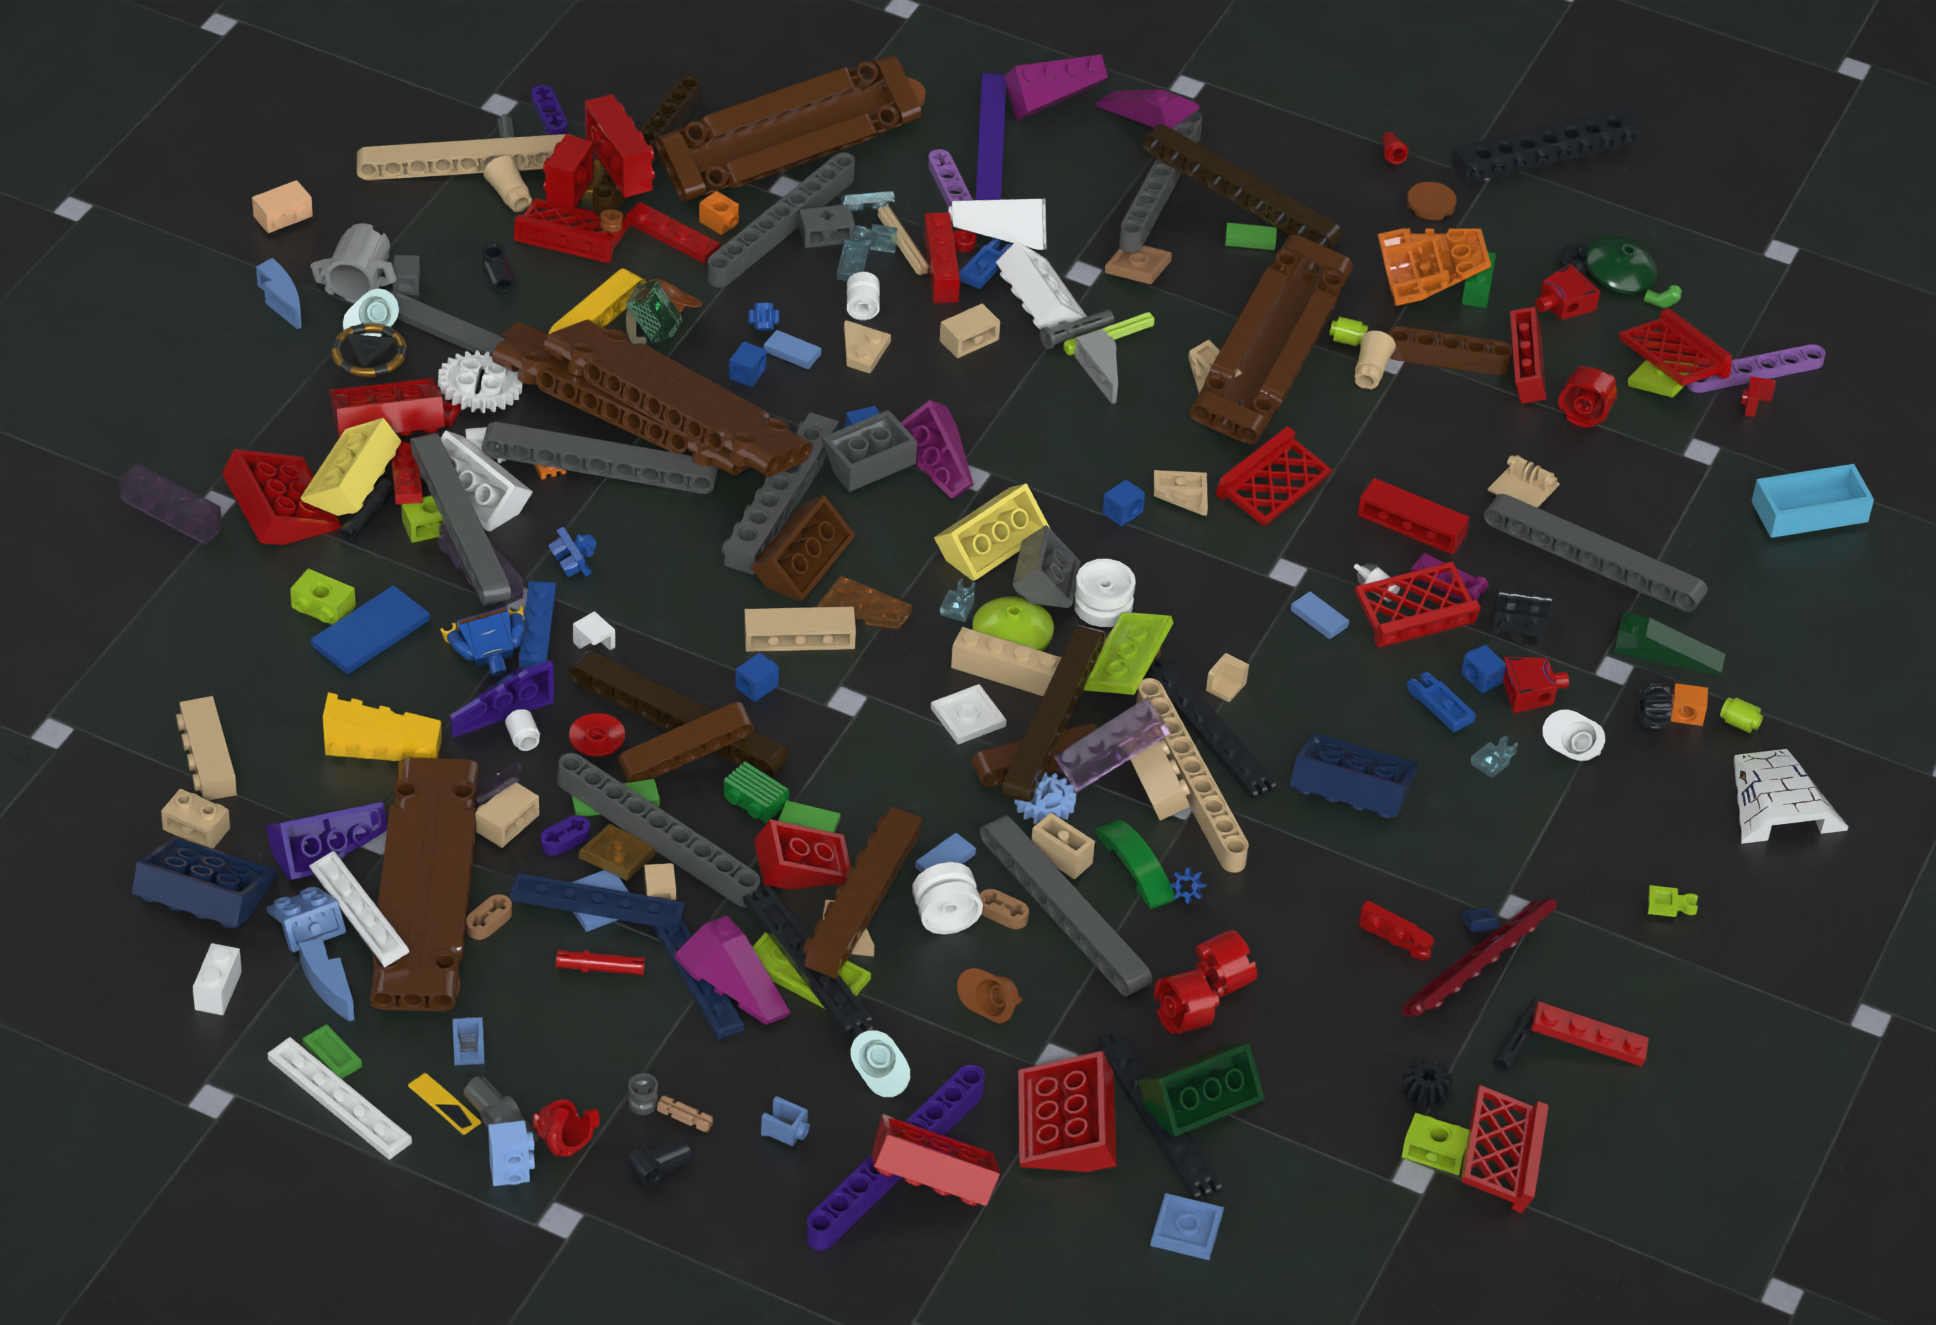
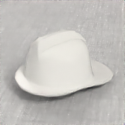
M1559 710L1552 713L1543 725V737L1546 743L1554 750L1574 760L1587 761L1596 755L1599 756L1605 743V733L1599 724L1571 710Z

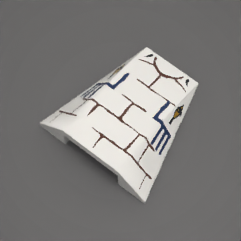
M1787 749L1734 755L1735 780L1738 788L1737 802L1740 810L1739 823L1742 831L1741 844L1767 841L1771 826L1815 820L1821 834L1848 830L1847 824Z

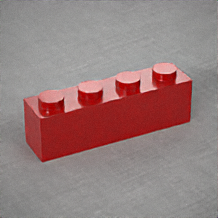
M950 212L925 213L923 237L927 263L929 264L928 270L933 303L959 302L960 277Z
M1530 307L1510 311L1515 382L1521 404L1546 400L1542 336L1536 308Z
M1376 478L1372 480L1361 495L1358 516L1452 555L1467 535L1470 518Z

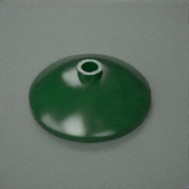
M1622 236L1599 237L1592 241L1586 250L1585 263L1590 274L1600 284L1615 292L1629 295L1640 294L1649 290L1657 278V267L1652 256L1643 246L1629 238Z

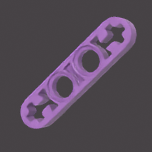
M942 149L930 152L928 166L948 208L952 206V201L973 200L949 152ZM950 175L953 178H943L942 176ZM950 191H959V192H961V193H960V194H952V193H950Z

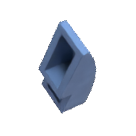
M273 258L256 267L258 287L265 291V303L296 329L301 328L299 296L290 276Z
M322 938L299 943L300 962L313 989L336 1013L348 1021L354 1020L353 999L340 957L328 960Z

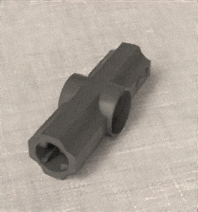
M477 1076L471 1079L464 1088V1096L481 1113V1118L487 1128L491 1124L525 1120L521 1116L519 1107L513 1098L508 1095L503 1097L485 1077L480 1078ZM525 1120L526 1131L532 1132L535 1143L538 1140V1133Z

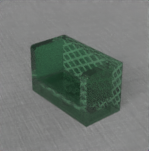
M658 280L637 285L626 302L627 307L651 343L671 339L683 321L682 316Z

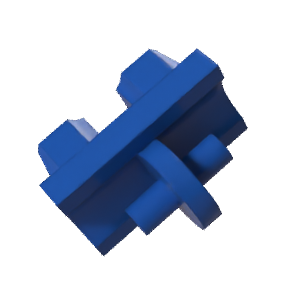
M564 526L558 529L557 532L560 538L548 546L557 561L567 554H571L559 562L568 578L579 571H582L585 577L592 572L583 556L591 557L594 554L593 550L596 548L594 537L592 535L578 534L576 541L573 542Z

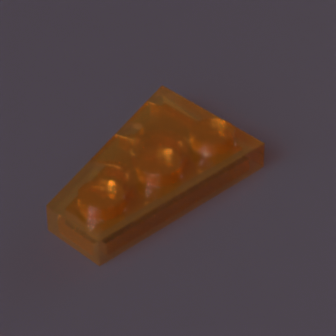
M842 575L816 606L854 607L855 619L864 620L868 625L899 629L912 613L911 604Z

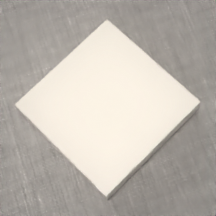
M980 684L931 702V710L957 744L1006 727L1005 717Z

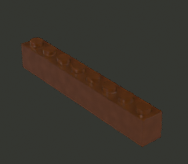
M894 807L890 808L886 816L881 815L876 826L877 832H871L866 843V850H860L855 863L856 867L851 866L847 873L846 884L839 885L835 895V902L830 901L826 908L825 919H819L814 930V937H808L803 949V953L807 954L804 967L837 979L916 844L923 818Z

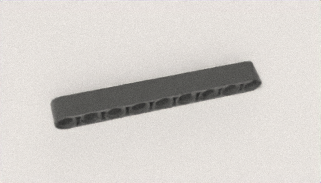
M1198 111L1194 112L1174 126L1173 130L1198 143L1201 136L1202 114ZM1156 159L1121 223L1120 249L1128 253H1135L1142 248L1181 175L1180 171Z
M838 153L712 254L708 258V283L718 288L730 284L799 227L800 209L824 207L854 181V156L849 153Z
M493 422L487 426L481 446L482 451L486 455L495 458L707 494L713 490L718 468L714 466L704 467L695 464L692 461V456L501 422Z
M433 433L412 438L410 443L413 457L483 606L510 600L511 590L509 582L439 434Z
M1497 495L1484 512L1485 521L1493 528L1686 612L1694 611L1708 591L1706 584L1693 575L1509 495Z
M567 753L560 757L557 783L560 788L626 832L652 845L655 851L736 905L746 907L743 902V896L749 894L753 898V892L759 890L760 876L756 871L580 755Z
M1004 815L980 827V836L986 847L1123 996L1127 997L1152 983V975L1147 965L1009 816Z

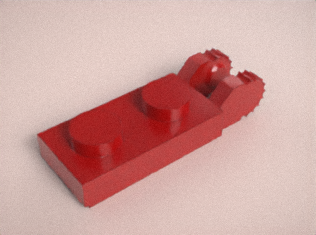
M1370 901L1365 902L1361 909L1358 926L1388 940L1395 946L1408 950L1410 956L1415 959L1417 958L1421 961L1430 959V948L1434 943V938L1430 934L1418 928L1417 925Z

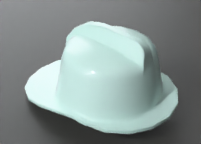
M370 290L345 314L343 320L344 330L361 323H377L391 327L398 318L399 313L396 298L387 290ZM364 333V334H360V335L378 336V337L382 336V334H379V333Z
M869 1030L861 1033L853 1041L851 1059L869 1088L875 1094L882 1097H894L901 1094L908 1086L910 1067L895 1042L886 1033L878 1030Z

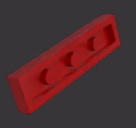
M641 202L625 214V219L630 220L631 226L704 264L708 262V258L720 249L719 242Z
M406 442L400 443L396 449V455L391 459L396 504L423 503L420 470L413 457L411 444Z
M1538 1001L1534 1010L1532 1031L1642 1067L1646 1060L1648 1037Z

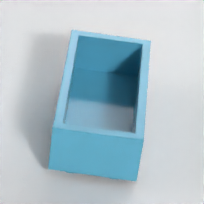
M1849 464L1757 479L1751 502L1768 534L1773 538L1868 522L1874 499L1855 465Z

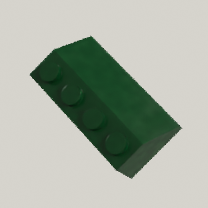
M1250 1043L1227 1044L1138 1080L1146 1109L1171 1136L1180 1135L1265 1100Z

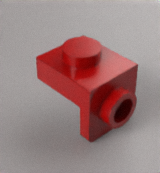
M1750 376L1747 390L1743 389L1741 405H1745V416L1755 417L1759 400L1772 401L1775 380Z

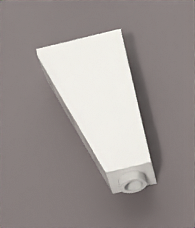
M1045 199L952 201V206H949L953 227L1012 243L1018 241L1026 247L1037 250L1047 249Z

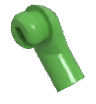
M1677 285L1670 286L1669 290L1662 294L1648 290L1644 302L1661 308H1668L1680 300L1682 290Z

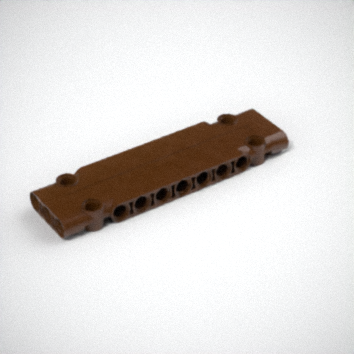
M892 54L873 62L864 61L858 67L850 70L844 67L712 113L702 118L700 122L692 121L684 128L656 137L655 145L678 197L685 203L707 194L711 195L715 191L719 192L727 187L731 189L738 188L873 139L878 134H886L892 128L920 119L922 112L898 58ZM860 73H864L868 79L863 78ZM881 116L885 117L888 120V123L884 122L881 119ZM689 133L695 134L697 139L691 138ZM709 177L715 178L718 184L711 182Z
M1288 236L1281 250L1277 252L1272 266L1267 267L1212 364L1204 386L1190 409V416L1194 421L1248 445H1254L1259 441L1265 428L1268 427L1272 415L1275 411L1279 410L1334 309L1340 291L1353 269V263L1348 257L1301 236ZM1239 369L1242 372V374L1236 376Z
M588 319L552 332L544 342V352L563 363L568 362L567 371L571 374L584 376L586 381L712 452H719L724 449L729 451L728 460L734 465L749 466L763 475L771 477L803 463L812 452V442L788 430L789 425L784 420L770 418L765 410L643 343L633 344L627 341V335L620 330H607Z
M532 326L500 342L493 352L492 361L512 372L518 371L517 378L519 381L531 385L537 384L543 392L672 453L682 454L688 450L692 452V461L697 465L704 467L714 466L733 476L749 468V466H737L729 462V451L724 449L719 452H712L586 381L584 376L571 374L567 371L568 362L563 363L544 352L543 345L549 334Z
M405 758L398 763L396 783L393 787L394 802L393 805H390L378 909L406 944L409 953L385 968L374 954L370 1003L377 1009L449 1011L455 1006L457 983L459 980V963L463 960L466 918L476 837L475 813L477 811L480 768L472 760Z

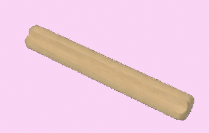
M887 205L879 207L877 216L915 272L920 276L929 272V264L891 208Z

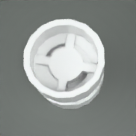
M858 272L850 276L847 281V311L855 319H872L879 312L880 282L875 275L868 272Z

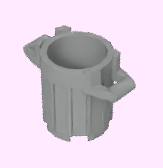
M363 223L355 224L351 229H347L344 235H342L332 258L322 259L310 265L315 282L326 285L324 289L328 294L334 295L336 293L350 300H359L370 290L379 289L380 286L396 282L397 278L391 262H387L390 242L386 234L380 235L372 229V225ZM382 271H384L385 277H380Z

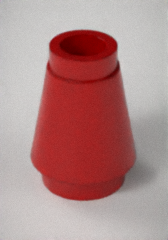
M1388 132L1384 134L1382 143L1386 160L1393 164L1404 162L1408 155V147L1394 133Z

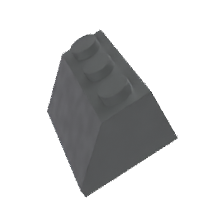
M889 410L822 437V443L833 472L849 492L916 464L917 440Z
M1045 525L1022 540L1013 580L1014 589L1020 596H1024L1029 603L1069 608L1073 603L1076 576L1081 561Z

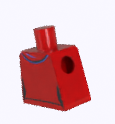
M1569 264L1543 281L1540 298L1536 299L1535 304L1541 313L1551 310L1558 318L1567 319L1596 311L1600 291L1572 264Z
M1504 657L1503 662L1506 663L1503 685L1513 713L1552 705L1555 701L1557 689L1569 687L1568 673H1553L1549 660L1546 658Z

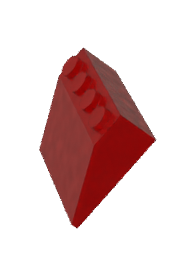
M433 378L329 390L339 438L347 428L384 418L392 430L399 436L410 435L416 430L431 433L445 427L442 396Z
M234 449L222 475L260 543L285 545L341 528L342 525L335 514L305 503L301 499L304 491L314 478L303 457Z
M1103 1051L1018 1070L1019 1164L1021 1167L1091 1172L1117 1166L1114 1072Z

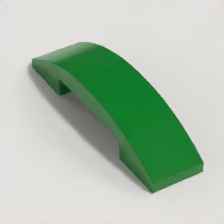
M1117 820L1095 828V833L1107 850H1114L1136 880V890L1149 909L1175 900V894L1172 887H1170V882L1156 856L1143 838L1129 824L1122 820Z

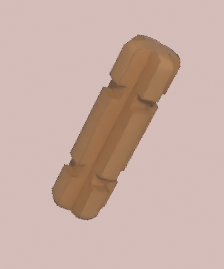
M663 1095L658 1101V1112L667 1116L670 1113L672 1118L692 1127L695 1124L696 1128L703 1132H708L712 1127L713 1117L707 1113L701 1112L699 1114L700 1110L680 1101L675 1103V1099Z

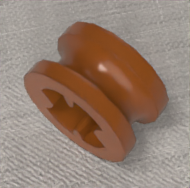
M609 209L601 212L600 227L603 230L617 232L622 229L623 214L620 211Z

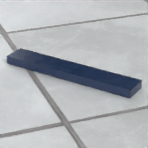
M522 873L516 874L510 892V900L515 902L674 930L680 929L686 909V902Z
M682 919L679 930L652 926L716 1039L719 1040L744 1031V1023L727 994L724 993L721 996L714 991L715 986L704 979L699 982L693 978L674 958L675 953L692 937L684 920Z

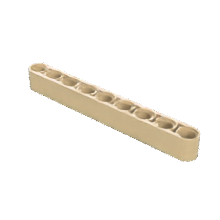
M565 134L364 147L357 152V174L364 180L484 173L486 166L492 160L501 156L512 157L516 162L518 171L543 169L546 158L551 157L556 143L561 142Z
M1143 679L1137 690L1136 708L1139 714L1145 712L1149 722L1155 720L1161 732V735L1157 736L1159 741L1165 740L1171 753L1167 758L1169 761L1175 760L1181 773L1176 777L1178 781L1185 780L1191 793L1186 796L1190 808L1221 866L1228 872L1242 871L1246 866L1249 846L1246 837L1162 684L1156 679Z

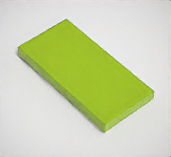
M1122 612L1103 645L1084 690L1134 695L1173 625L1172 616Z
M765 932L752 948L771 980L824 1008ZM848 960L839 974L855 996L871 980V973Z

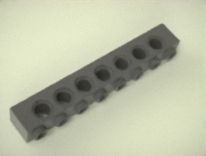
M810 412L805 421L799 423L796 434L812 442L813 447L810 456L799 465L771 477L766 476L765 484L762 488L759 487L757 489L753 503L747 505L741 522H736L731 538H727L724 541L722 547V554H725L724 566L751 575L755 574L750 567L786 525L828 456L822 443V437L838 431L839 421Z

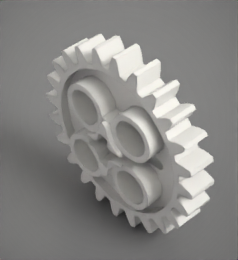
M466 351L465 357L456 354L455 359L448 358L447 363H442V369H439L438 387H440V394H445V400L452 399L453 406L460 403L462 410L466 407H471V412H474L477 408H480L482 413H485L486 408L496 412V407L504 410L506 404L512 406L513 401L519 400V394H522L523 382L517 378L518 371L512 372L495 364L488 351L484 355H480L479 351H476L475 355H471ZM485 369L484 375L482 377L480 393L476 394V389L479 386L481 370Z

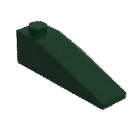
M1623 612L1614 653L1716 676H1721L1726 655L1654 619Z

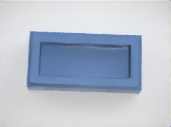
M778 330L764 344V349L767 350V353L806 369H809L821 355L820 347Z
M1308 592L1291 604V611L1328 639L1333 638L1349 625L1347 618L1312 592Z
M955 833L919 858L915 863V868L922 873L927 868L940 863L955 862L963 864L976 854V848L959 834Z

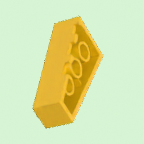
M328 692L323 713L325 755L401 761L405 758L438 759L442 742L440 720L408 712L399 715L391 711L389 707L380 705L379 709L362 705L363 701L352 698L351 702L337 699V694Z

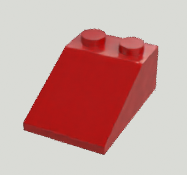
M769 820L754 840L763 884L767 886L791 890L845 883L847 873L851 867L843 834Z

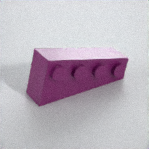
M1101 54L1015 66L1004 77L1016 122L1029 115H1034L1052 105H1057L1066 99L1096 88L1108 76Z

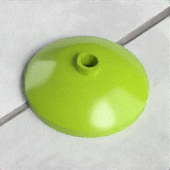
M1008 596L991 600L981 606L973 618L972 630L1043 651L1052 640L1054 624L1050 614L1041 605L1029 603L1026 598Z

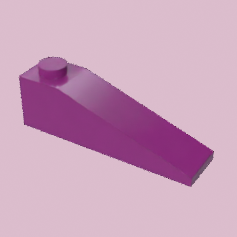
M929 400L901 422L917 440L916 465L932 478V481L951 499L957 498L974 485L958 428L947 406Z

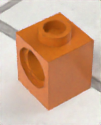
M715 191L699 203V222L720 235H723L738 224L739 204L718 191Z
M1675 683L1673 694H1671L1673 696L1671 722L1703 726L1707 710L1708 688Z

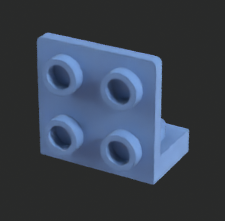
M317 887L306 888L300 892V895L292 898H279L273 902V905L266 907L268 914L282 923L289 950L292 952L299 951V943L320 938L325 941L346 933L338 900Z

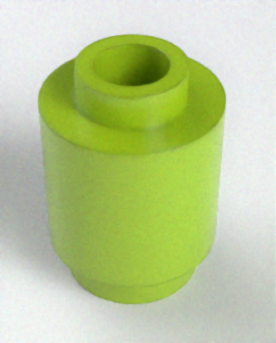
M1339 317L1338 321L1333 320L1330 335L1334 336V342L1357 347V345H1361V338L1368 331V326L1363 325L1361 321Z
M1728 697L1720 713V717L1725 719L1726 723L1748 733L1753 729L1757 730L1763 720V715L1760 714L1761 708L1737 697L1735 699Z

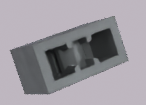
M849 204L800 209L799 231L804 247L811 248L853 243L855 222Z

